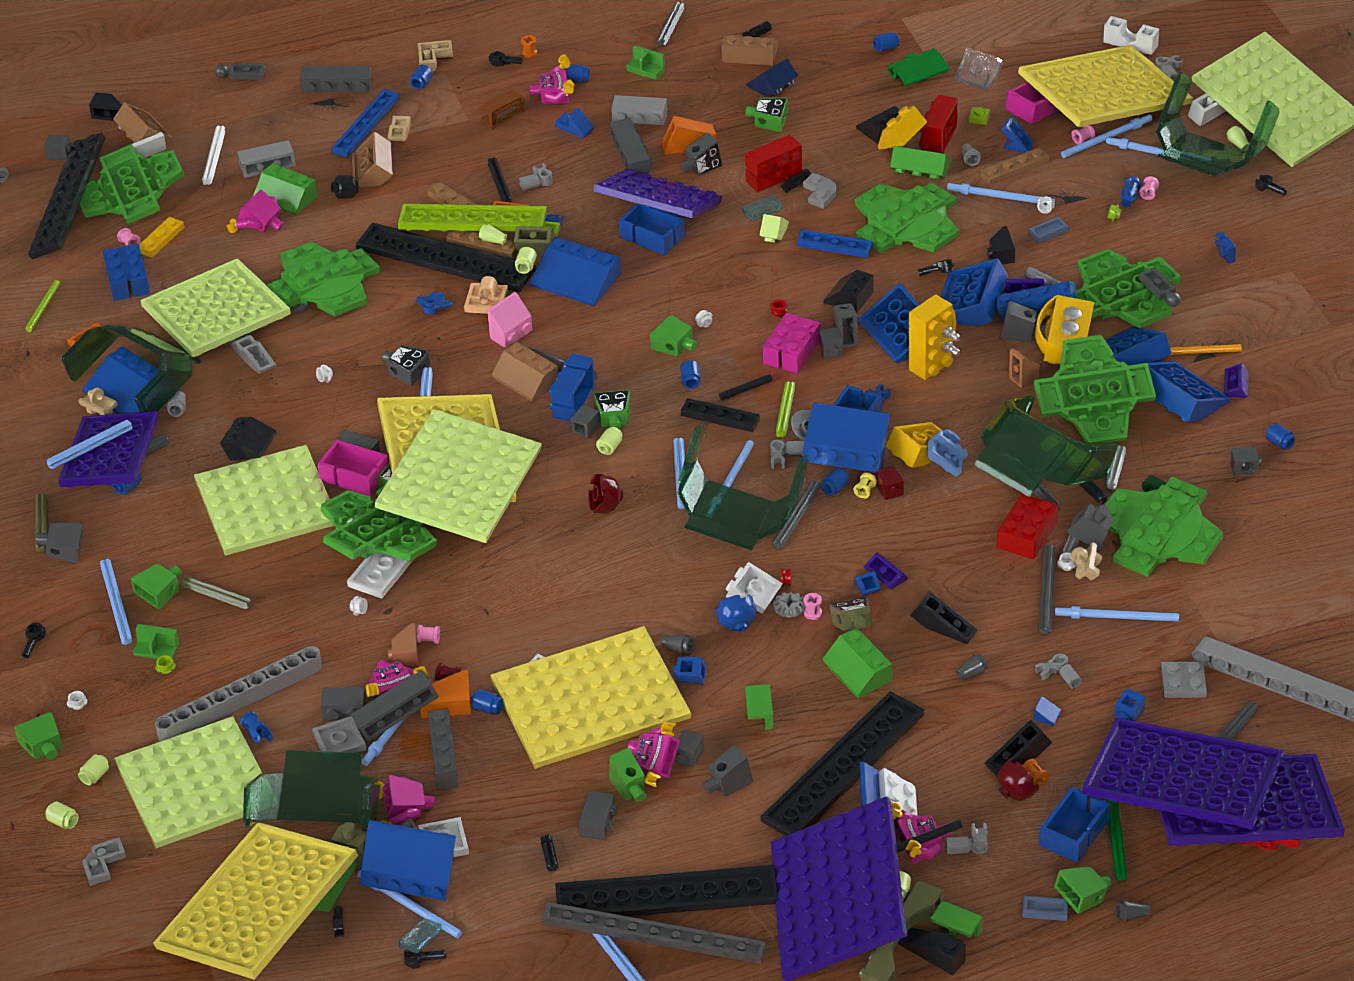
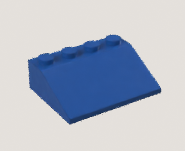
M555 237L546 248L530 281V286L595 306L621 275L620 257Z
M998 258L949 272L941 298L953 304L956 324L978 326L993 321L997 309V295L1002 294L1008 277Z
M899 283L857 320L896 364L909 359V312L920 304Z
M1134 326L1105 339L1114 353L1116 361L1120 363L1125 362L1128 366L1159 362L1171 354L1165 332L1145 328L1140 329Z
M123 346L108 355L82 389L87 395L89 390L94 388L102 389L104 396L117 401V406L112 409L116 414L152 412L175 395L173 378Z
M1176 361L1148 363L1156 394V400L1154 401L1165 405L1168 411L1178 414L1180 419L1185 422L1200 421L1231 400V398Z
M813 403L804 441L802 461L870 472L882 470L890 414Z
M369 820L360 885L446 901L451 880L456 836Z

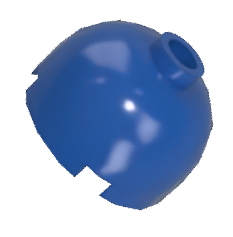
M745 594L746 598H741L740 595H735L719 602V608H714L719 623L731 631L743 632L747 630L748 626L755 620L757 613L752 596Z

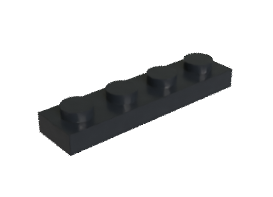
M687 398L681 409V416L749 432H754L760 421V414Z

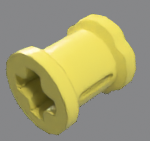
M863 473L860 477V482L853 488L855 495L859 498H868L871 494V488L877 484L876 477L870 473Z

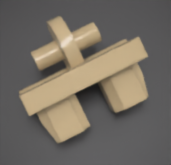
M94 388L88 391L86 397L79 399V404L86 407L87 412L90 414L98 412L100 415L113 414L112 409L117 406V401L104 396L102 389Z
M1094 542L1090 543L1087 549L1080 546L1071 551L1070 557L1077 564L1075 577L1079 580L1085 576L1092 581L1099 576L1100 570L1096 566L1100 564L1102 556L1096 552L1097 544Z

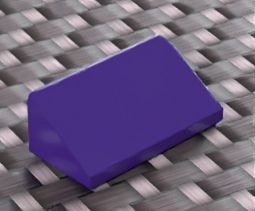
M1044 278L1006 279V293L1044 286Z
M1243 363L1225 369L1224 394L1228 397H1248L1249 373Z
M878 552L864 566L869 572L875 571L877 578L891 590L908 579L903 572Z

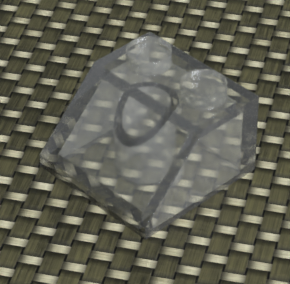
M966 47L955 81L987 90L998 78L1004 61L998 57Z

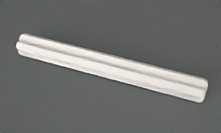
M218 125L215 128L202 176V183L204 185H210L213 180L225 135V127L223 125Z

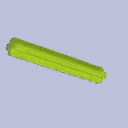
M787 381L784 386L776 426L777 437L784 438L786 436L795 391L794 382Z

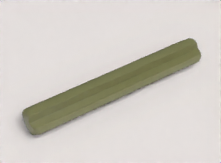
M44 493L36 495L35 540L37 532L47 533V498ZM35 544L37 552L46 551V545Z
M184 576L180 581L181 586L234 606L247 610L252 605L251 599L192 577Z

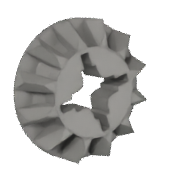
M791 591L789 594L782 592L781 596H776L775 601H773L775 612L783 617H795L802 614L806 605L803 601L804 597H800L799 593L793 594Z

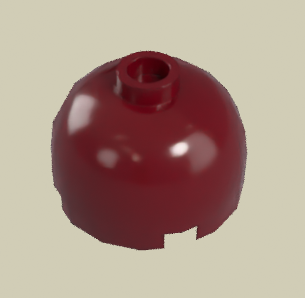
M595 474L592 477L590 484H594L593 490L588 492L590 510H594L593 513L600 514L613 511L618 506L619 501L623 499V490L620 489L619 483L609 475Z
M1013 758L1007 760L999 769L997 778L1001 787L998 790L1005 798L1011 797L1014 800L1022 801L1030 798L1040 789L1038 784L1034 786L1031 783L1034 778L1020 763L1016 761L1013 764Z

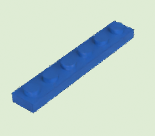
M383 89L331 148L332 154L348 158L399 100V93Z

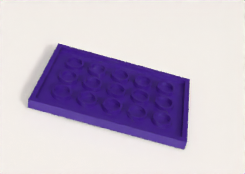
M625 169L594 186V192L690 218L709 210L722 201V196L717 195L714 191H702L696 186L687 187L681 182H668L666 178H653L651 174L635 173L633 169Z
M157 411L83 416L71 447L125 420L131 422L132 430L65 463L58 480L60 487L72 488L75 486L130 484L136 482L159 418Z

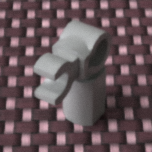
M1178 55L1171 58L1158 57L1156 58L1155 66L1176 83L1179 75L1173 68H1182L1183 60L1178 61Z
M544 163L541 164L542 168L533 166L532 175L519 178V186L522 191L536 188L540 185L550 186L553 183L552 172L546 169Z
M773 440L770 443L771 468L774 469V465L780 463L782 469H784L785 454L788 456L803 455L804 441H787V443H784L782 440Z
M1056 654L1048 663H1039L1035 666L1036 673L1041 672L1042 680L1048 679L1051 674L1060 673L1071 689L1079 687L1082 683L1080 676L1068 664V657L1065 654Z
M975 823L971 824V838H968V836L946 838L947 854L969 853L970 850L976 854L987 852V824L983 823L981 829L975 828Z

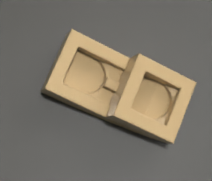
M393 116L392 125L389 127L388 141H406L411 125L410 116Z

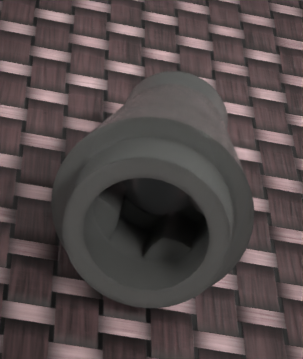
M664 635L662 646L686 655L693 651L694 639L689 635Z
M981 654L973 655L960 668L956 669V674L962 681L984 673L988 665Z
M1121 900V902H1117L1115 905L1116 918L1125 922L1148 917L1150 914L1149 904Z

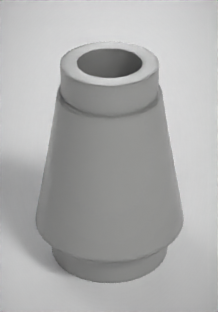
M964 144L961 150L965 164L970 166L977 165L981 158L980 152L970 144Z
M176 392L167 404V410L171 416L179 417L185 413L186 395L184 392Z

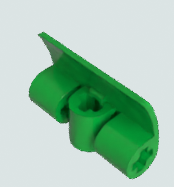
M935 48L919 54L909 53L903 60L888 65L890 77L892 79L900 77L904 86H909L949 71V66L945 59Z

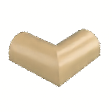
M451 40L417 43L419 65L428 66L432 72L437 68V58L453 57Z

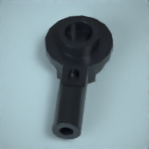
M495 51L489 55V61L495 67L510 63H523V58L505 56L500 51Z
M952 259L939 261L931 264L929 267L918 269L919 276H923L937 270H941V273L952 271L955 263H952Z
M31 623L27 627L25 634L28 641L22 652V657L29 658L35 643L46 636V630L40 623Z

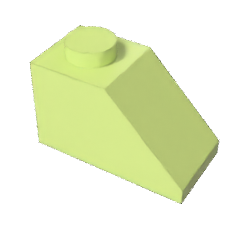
M764 214L759 236L765 238L764 241L775 243V240L781 241L789 221L782 217Z

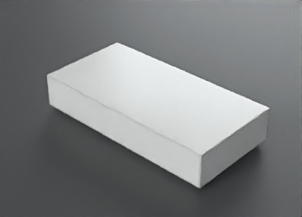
M162 132L132 144L136 154H142L144 158L166 150L165 138Z

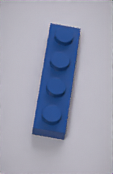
M802 229L797 239V246L868 258L873 247V241Z

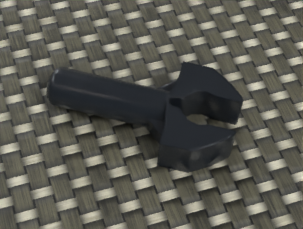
M1260 175L1259 180L1256 179L1255 186L1260 191L1270 189L1283 196L1287 194V189L1272 183V176Z
M341 906L334 908L333 929L335 938L344 937L343 909Z
M414 945L404 951V964L412 969L419 968V964L422 961L446 959L447 954L445 950L422 952L419 950L418 945Z

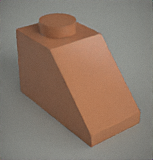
M1014 348L1010 349L1009 379L1020 388L1031 384L1034 380H1038L1040 364L1027 354Z
M410 623L391 639L392 648H388V658L393 660V663L401 662L404 667L418 666L415 623Z

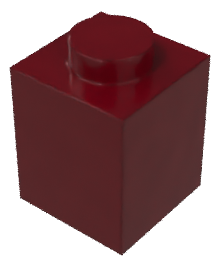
M894 466L876 471V487L885 500L904 495V480Z

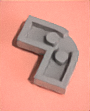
M813 172L803 182L804 188L814 191L808 197V203L824 209L836 197V184L829 178Z
M120 837L92 846V851L83 859L84 871L90 886L111 880L106 864L126 858Z

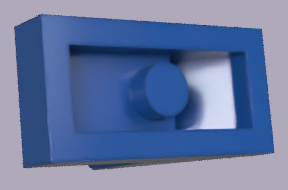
M576 108L571 114L565 112L555 121V127L581 138H585L594 130V126L580 108Z
M1012 116L1006 119L1001 128L1008 137L1003 148L1022 153L1030 151L1034 140Z

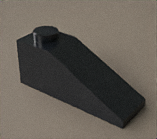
M930 591L910 614L912 618L925 628L964 644H968L978 630Z
M1030 720L984 764L997 776L999 769L1010 758H1013V764L1017 761L1023 765L1027 760L1037 758L1052 742Z
M910 928L907 931V936L898 941V945L952 976L966 962V944L949 934Z

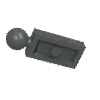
M231 63L230 68L224 64H220L215 68V74L218 77L224 78L229 75V79L263 80L266 71L265 64Z
M1156 268L1139 273V280L1159 300L1166 298V303L1170 307L1179 305L1181 298L1176 293V288Z

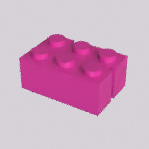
M1028 81L1008 91L1005 109L1028 123L1033 124L1059 111Z
M786 313L763 345V364L779 368L780 352H782V369L798 374L811 355L812 349L814 350L819 343L821 322Z
M336 439L317 465L319 479L322 482L331 485L338 483V487L371 497L379 487L378 475L389 462L388 455Z

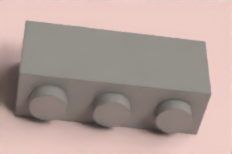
M615 95L611 108L612 122L630 118L632 123L664 125L667 116V98Z
M289 140L237 152L239 166L244 178L261 174L272 163L285 168L296 166L294 151Z

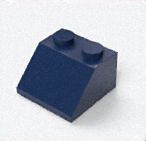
M787 58L747 83V86L766 97L770 94L775 96L783 91L781 87L785 86L787 88L794 83L793 79L798 77V74Z

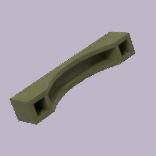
M917 881L914 888L909 889L906 901L903 903L906 932L910 928H915L921 923L931 920L932 915L942 902V889L921 881ZM899 940L872 950L868 964L866 966L863 965L860 970L859 978H861V981H895L893 955Z

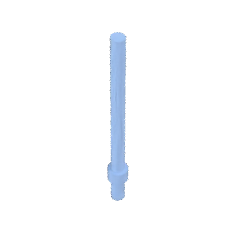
M1148 114L1141 118L1132 119L1130 123L1062 151L1061 156L1066 158L1106 141L1107 137L1113 138L1131 129L1141 128L1143 124L1152 121V116Z
M1107 137L1106 144L1119 146L1120 149H1133L1206 166H1211L1212 159L1130 142L1129 139Z
M948 183L947 190L961 192L964 195H969L970 193L1037 203V200L1040 198L1033 195L972 187L970 184L964 183L962 185Z
M748 440L718 494L711 500L709 510L705 515L707 520L711 521L715 513L722 507L724 497L754 446L753 441Z
M1072 606V608H1055V616H1071V619L1092 617L1179 622V613L1080 609L1077 606Z
M405 719L384 731L380 738L370 745L367 754L361 760L364 766H368L374 757L379 756L383 751L385 743Z
M361 870L357 874L358 878L361 876ZM372 888L375 891L383 892L455 938L461 937V930L403 894Z

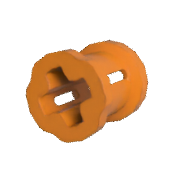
M526 35L521 38V44L523 45L522 55L525 58H532L537 55V50L535 49L536 38L532 35Z
M1029 759L1022 765L1034 778L1032 780L1034 786L1036 784L1041 786L1048 780L1049 773L1046 770H1042L1035 759Z

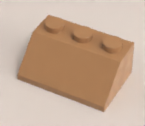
M724 35L722 62L774 65L778 42L775 38Z
M125 102L113 119L118 124L117 127L126 132L125 136L133 140L134 143L160 132L163 133L166 144L174 139L149 112Z
M373 132L352 153L353 177L358 181V188L381 186L386 181H389L393 175L391 142L376 132Z
M515 342L503 351L492 373V378L533 402L550 389L551 384L555 383L558 366L519 342Z

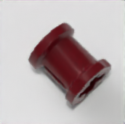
M439 663L435 671V680L439 681L461 672V668H451L445 666L444 663Z

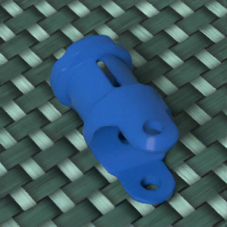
M1134 176L1126 179V186L1121 191V204L1124 207H1129L1131 202L1136 199L1138 195L1137 190L1141 187V181Z
M249 711L242 716L240 720L241 725L248 729L249 735L257 744H260L261 738H266L269 742L273 740L271 731L263 722L259 721L258 715L254 711Z

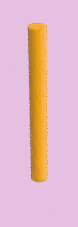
M1241 344L1170 347V355L1241 352L1242 348Z

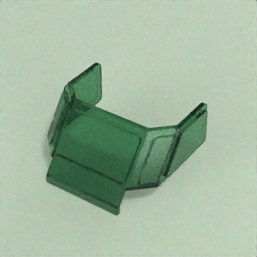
M1179 72L1158 121L1156 134L1164 150L1162 154H1158V158L1217 178L1223 172L1240 168L1250 162L1268 144L1280 113L1279 107L1272 101L1268 100L1246 151L1187 132L1180 117V111L1188 94L1192 79L1184 72Z
M105 325L87 330L62 356V363L70 379L75 382L119 337L124 336L158 354L159 372L134 399L140 412H158L192 376L191 361L197 364L201 362L197 356L192 357L187 351L151 332L121 325Z
M1032 396L1012 398L1006 401L982 432L981 438L986 448L976 459L975 466L1029 497L1033 496L1035 489L1043 479L1067 486L1104 479L1109 473L1118 444L1115 442L1091 445L1073 440L1030 416L1029 414L1035 400Z
M703 421L694 428L678 480L680 485L677 494L690 516L684 528L753 550L758 539L780 530L786 520H789L810 464V460H808L809 455L805 454L800 458L789 494L773 502L707 480L697 460L708 426V422Z
M286 750L284 772L259 774L244 787L243 822H245L246 827H251L257 821L267 820L352 822L362 824V831L367 832L369 820H377L380 794L378 778L360 775L362 753Z

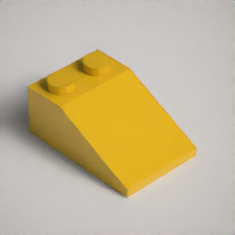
M915 106L903 107L899 110V115L896 118H892L887 122V127L882 131L879 150L894 146H904L927 123Z
M932 422L894 427L886 447L892 451L894 456L901 458L911 468L925 466L932 462L927 456L928 442L930 438L942 430Z

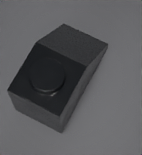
M96 92L89 104L91 119L114 121L113 119L122 104L113 94Z
M1003 226L989 240V248L986 250L988 259L998 258L1002 265L1015 263V247L1007 226Z

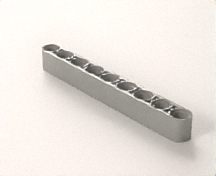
M1210 637L1202 638L1192 653L1196 662L1203 661V664L1207 667L1354 722V691Z
M314 646L306 647L160 716L155 721L158 740L163 741L211 724L319 672L322 669L320 650Z

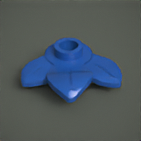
M433 292L429 296L421 295L417 297V304L421 305L425 314H436L439 308H448L453 304L452 301L445 300V294L441 292Z

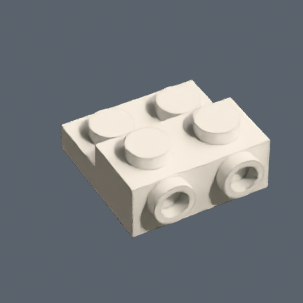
M748 562L744 568L740 567L735 574L736 581L731 580L725 590L728 591L726 597L740 595L741 598H746L745 594L753 597L756 610L763 614L783 583Z

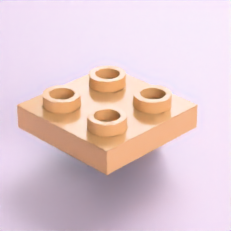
M490 276L483 277L481 283H471L464 305L465 312L488 314V309L506 298L508 285H498L496 279Z

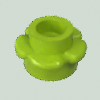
M1118 204L1110 205L1107 218L1112 219V221L1119 219L1121 209Z
M164 655L157 659L155 669L162 674H169L175 669L176 664L173 663L174 661L170 656Z

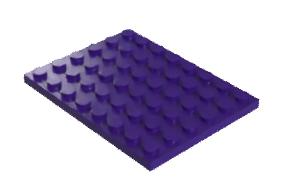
M1116 718L1082 786V794L1095 798L1109 799L1114 802L1128 803L1134 806L1153 808L1158 811L1172 812L1177 815H1187L1198 819L1216 821L1221 824H1231L1241 828L1253 829L1283 759L1284 750Z
M1316 754L1283 755L1279 769L1253 829L1241 828L1231 824H1221L1216 821L1198 819L1187 815H1177L1162 810L1159 811L1169 846L1344 837L1345 832Z
M888 796L771 842L772 862L778 896L776 910L782 978L785 981H791L907 936L892 804Z

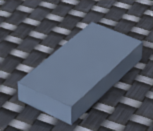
M1056 217L1029 228L1028 234L1039 244L1068 232L1069 226L1060 217Z
M1024 896L1022 918L1067 921L1068 902L1064 898Z

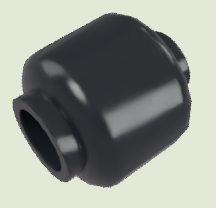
M339 175L335 178L334 182H331V191L339 199L353 198L358 193V181L351 175Z

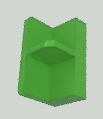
M635 45L633 47V59L626 65V69L629 72L657 80L665 71L664 54Z
M137 625L135 630L138 641L133 650L134 656L158 659L161 656L167 655L173 659L179 646L177 629Z
M770 684L745 686L748 719L764 718L765 730L773 729Z
M943 900L931 917V922L948 928L949 935L955 937L957 932L967 937L972 935L978 937L982 932V916Z

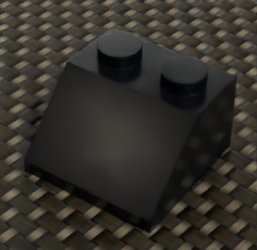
M893 106L856 125V129L879 144L882 131L887 127V122L892 118H896L899 115L900 109Z
M860 270L846 275L838 281L826 296L824 303L832 306L852 304L856 313H858L874 292V275Z
M239 417L233 421L232 426L225 433L220 444L230 461L261 458L276 436L277 431L253 417Z

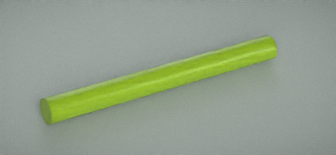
M54 280L26 325V331L31 332L59 288L60 281Z

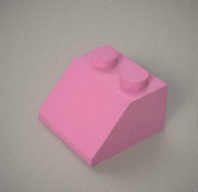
M516 292L487 310L490 339L504 348H507L533 330L532 317Z

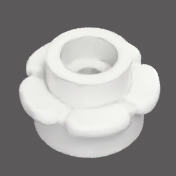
M1048 196L1040 197L1037 200V208L1041 213H1049L1055 206L1054 201Z
M702 310L696 315L695 321L699 327H708L712 323L713 315L711 312Z
M323 364L316 369V376L320 382L326 381L328 383L333 376V372L330 367Z
M1068 552L1061 554L1059 561H1057L1058 567L1064 571L1076 568L1077 564L1071 559V553Z
M355 596L350 602V610L353 611L355 616L366 613L368 607L367 600Z
M74 691L68 695L67 706L69 708L80 710L86 706L87 699L83 692Z

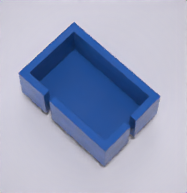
M637 203L619 220V234L622 239L632 243L636 241L637 245L665 256L674 247V244H678L685 237V220L666 211Z
M139 244L103 250L113 301L130 298L128 281H131L133 297L150 294Z
M572 353L569 359L565 360L562 371L558 372L555 383L551 384L549 389V395H551L552 400L550 409L553 412V418L571 422V417L587 402L595 388L592 357Z
M847 385L833 405L882 412V395L866 391L865 407H863V390Z
M1071 787L1041 826L1039 846L1078 863L1087 851V847L1091 846L1108 823L1110 803L1097 797H1091L1089 813V795H1084L1081 790Z

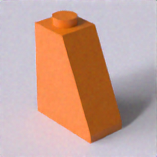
M674 116L661 142L664 154L683 153L687 147L706 133H709L716 139L713 124Z
M463 670L432 683L431 685L439 697L419 709L421 718H429L428 711L449 709L450 716L471 714L468 670Z

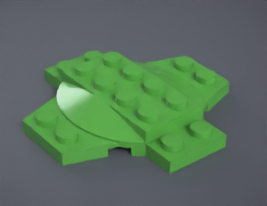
M130 144L100 157L103 169L100 171L101 177L97 181L92 180L87 183L79 204L85 218L114 213L124 215L127 224H130L161 211L157 200L166 188L185 175L174 150L152 154L151 158H144L142 154H136L133 145Z
M932 182L924 187L917 185L913 189L908 190L879 183L855 199V206L865 218H868V224L856 231V238L873 241L872 248L881 253H884L894 245H902V242L907 241L912 242L914 247L936 252L959 236V229L946 215V210L957 204V197Z
M309 242L280 253V260L284 270L281 273L282 279L266 284V286L289 308L302 303L307 305L308 302H314L317 304V308L335 317L367 304L362 283H364L365 278L380 273V266L362 248L350 253L346 249L331 252L314 242Z
M1106 249L1077 261V268L1084 283L1081 289L1076 290V299L1094 302L1091 319L1097 316L1102 320L1109 317H1119L1141 329L1172 316V309L1167 305L1166 298L1159 300L1139 280V273L1156 268L1173 286L1181 283L1182 277L1161 257L1145 263L1138 261L1136 265L1128 263L1126 257Z
M1102 335L1064 340L1060 370L1056 371L1051 378L1034 380L1033 383L1041 418L1059 415L1060 418H1065L1072 422L1087 446L1126 441L1129 413L1136 407V403L1156 400L1148 363L1128 366L1125 362L1120 363L1116 361L1114 353Z
M1171 477L1166 485H1161L1159 489L1149 492L1117 488L1105 504L1109 508V515L1114 518L1110 531L1114 534H1119L1121 544L1113 556V562L1147 577L1150 576L1158 563H1165L1166 559L1172 557L1178 558L1180 562L1204 565L1223 539V532L1202 515L1199 507L1207 497V490L1175 477Z
M347 490L321 504V512L336 527L334 531L324 536L323 543L352 560L359 556L366 559L373 554H387L410 562L436 547L437 539L425 527H421V522L375 508V502L371 500L370 496Z

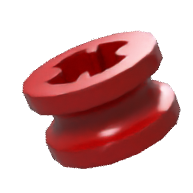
M777 299L771 302L770 308L773 316L783 317L787 313V303L784 300Z
M781 568V583H783L781 586H784V584L791 586V568H788V570Z

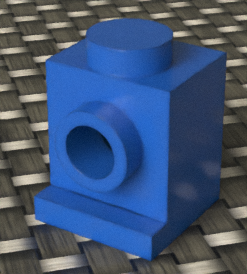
M678 657L677 665H674L673 669L674 677L677 678L679 683H699L704 685L707 666L702 657Z
M1126 688L1115 704L1114 716L1135 721L1140 713H1143L1145 710L1146 696Z

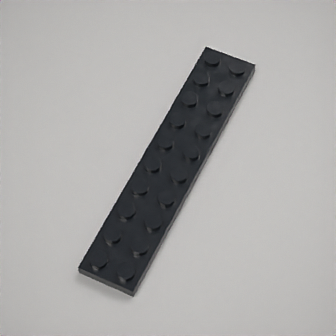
M102 132L96 135L92 134L82 140H76L72 144L73 148L67 156L34 241L31 244L28 253L31 259L62 248L106 138Z
M373 222L356 243V250L362 248L368 253L481 282L483 277L490 276L496 279L498 285H508V290L519 293L536 271V267L533 265L531 271L522 274L516 270L515 259Z
M890 691L761 815V822L785 836L810 827L860 778V762H865L872 767L924 716V709Z
M774 865L555 883L557 904L621 916L776 904L778 901Z

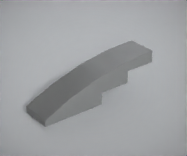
M245 334L228 342L243 361L259 374L276 367L275 362L259 341L256 342L251 335Z

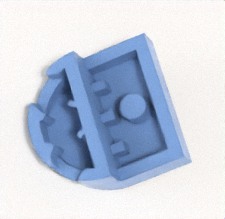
M946 429L945 431H939L930 438L927 456L931 461L943 467L946 472L957 477L961 474L962 460L968 454L966 448L962 449L959 442L961 439L953 431Z

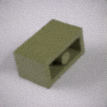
M517 226L514 244L518 253L521 248L530 247L535 250L536 254H544L546 248L556 236L552 227Z

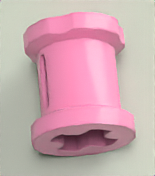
M1092 125L1084 126L1079 130L1075 129L1071 134L1072 139L1077 145L1081 144L1087 139L1094 138L1095 130Z
M1152 176L1146 177L1143 180V187L1139 191L1140 196L1145 200H1152L1156 195L1155 190L1159 187V181Z
M129 228L121 229L118 232V241L125 243L126 246L141 243V238L136 234H132Z
M808 593L803 600L806 605L804 616L807 619L817 620L822 614L820 608L822 598L817 593Z
M418 625L417 643L422 641L434 642V644L439 643L440 626L432 628Z

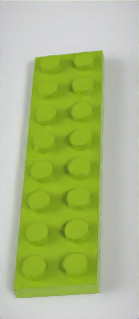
M403 204L398 221V229L407 231L458 230L461 232H480L483 224H490L501 232H516L517 226L544 227L547 206Z

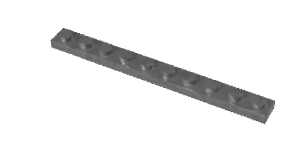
M550 902L547 903L543 916L544 925L761 964L765 949L764 941Z

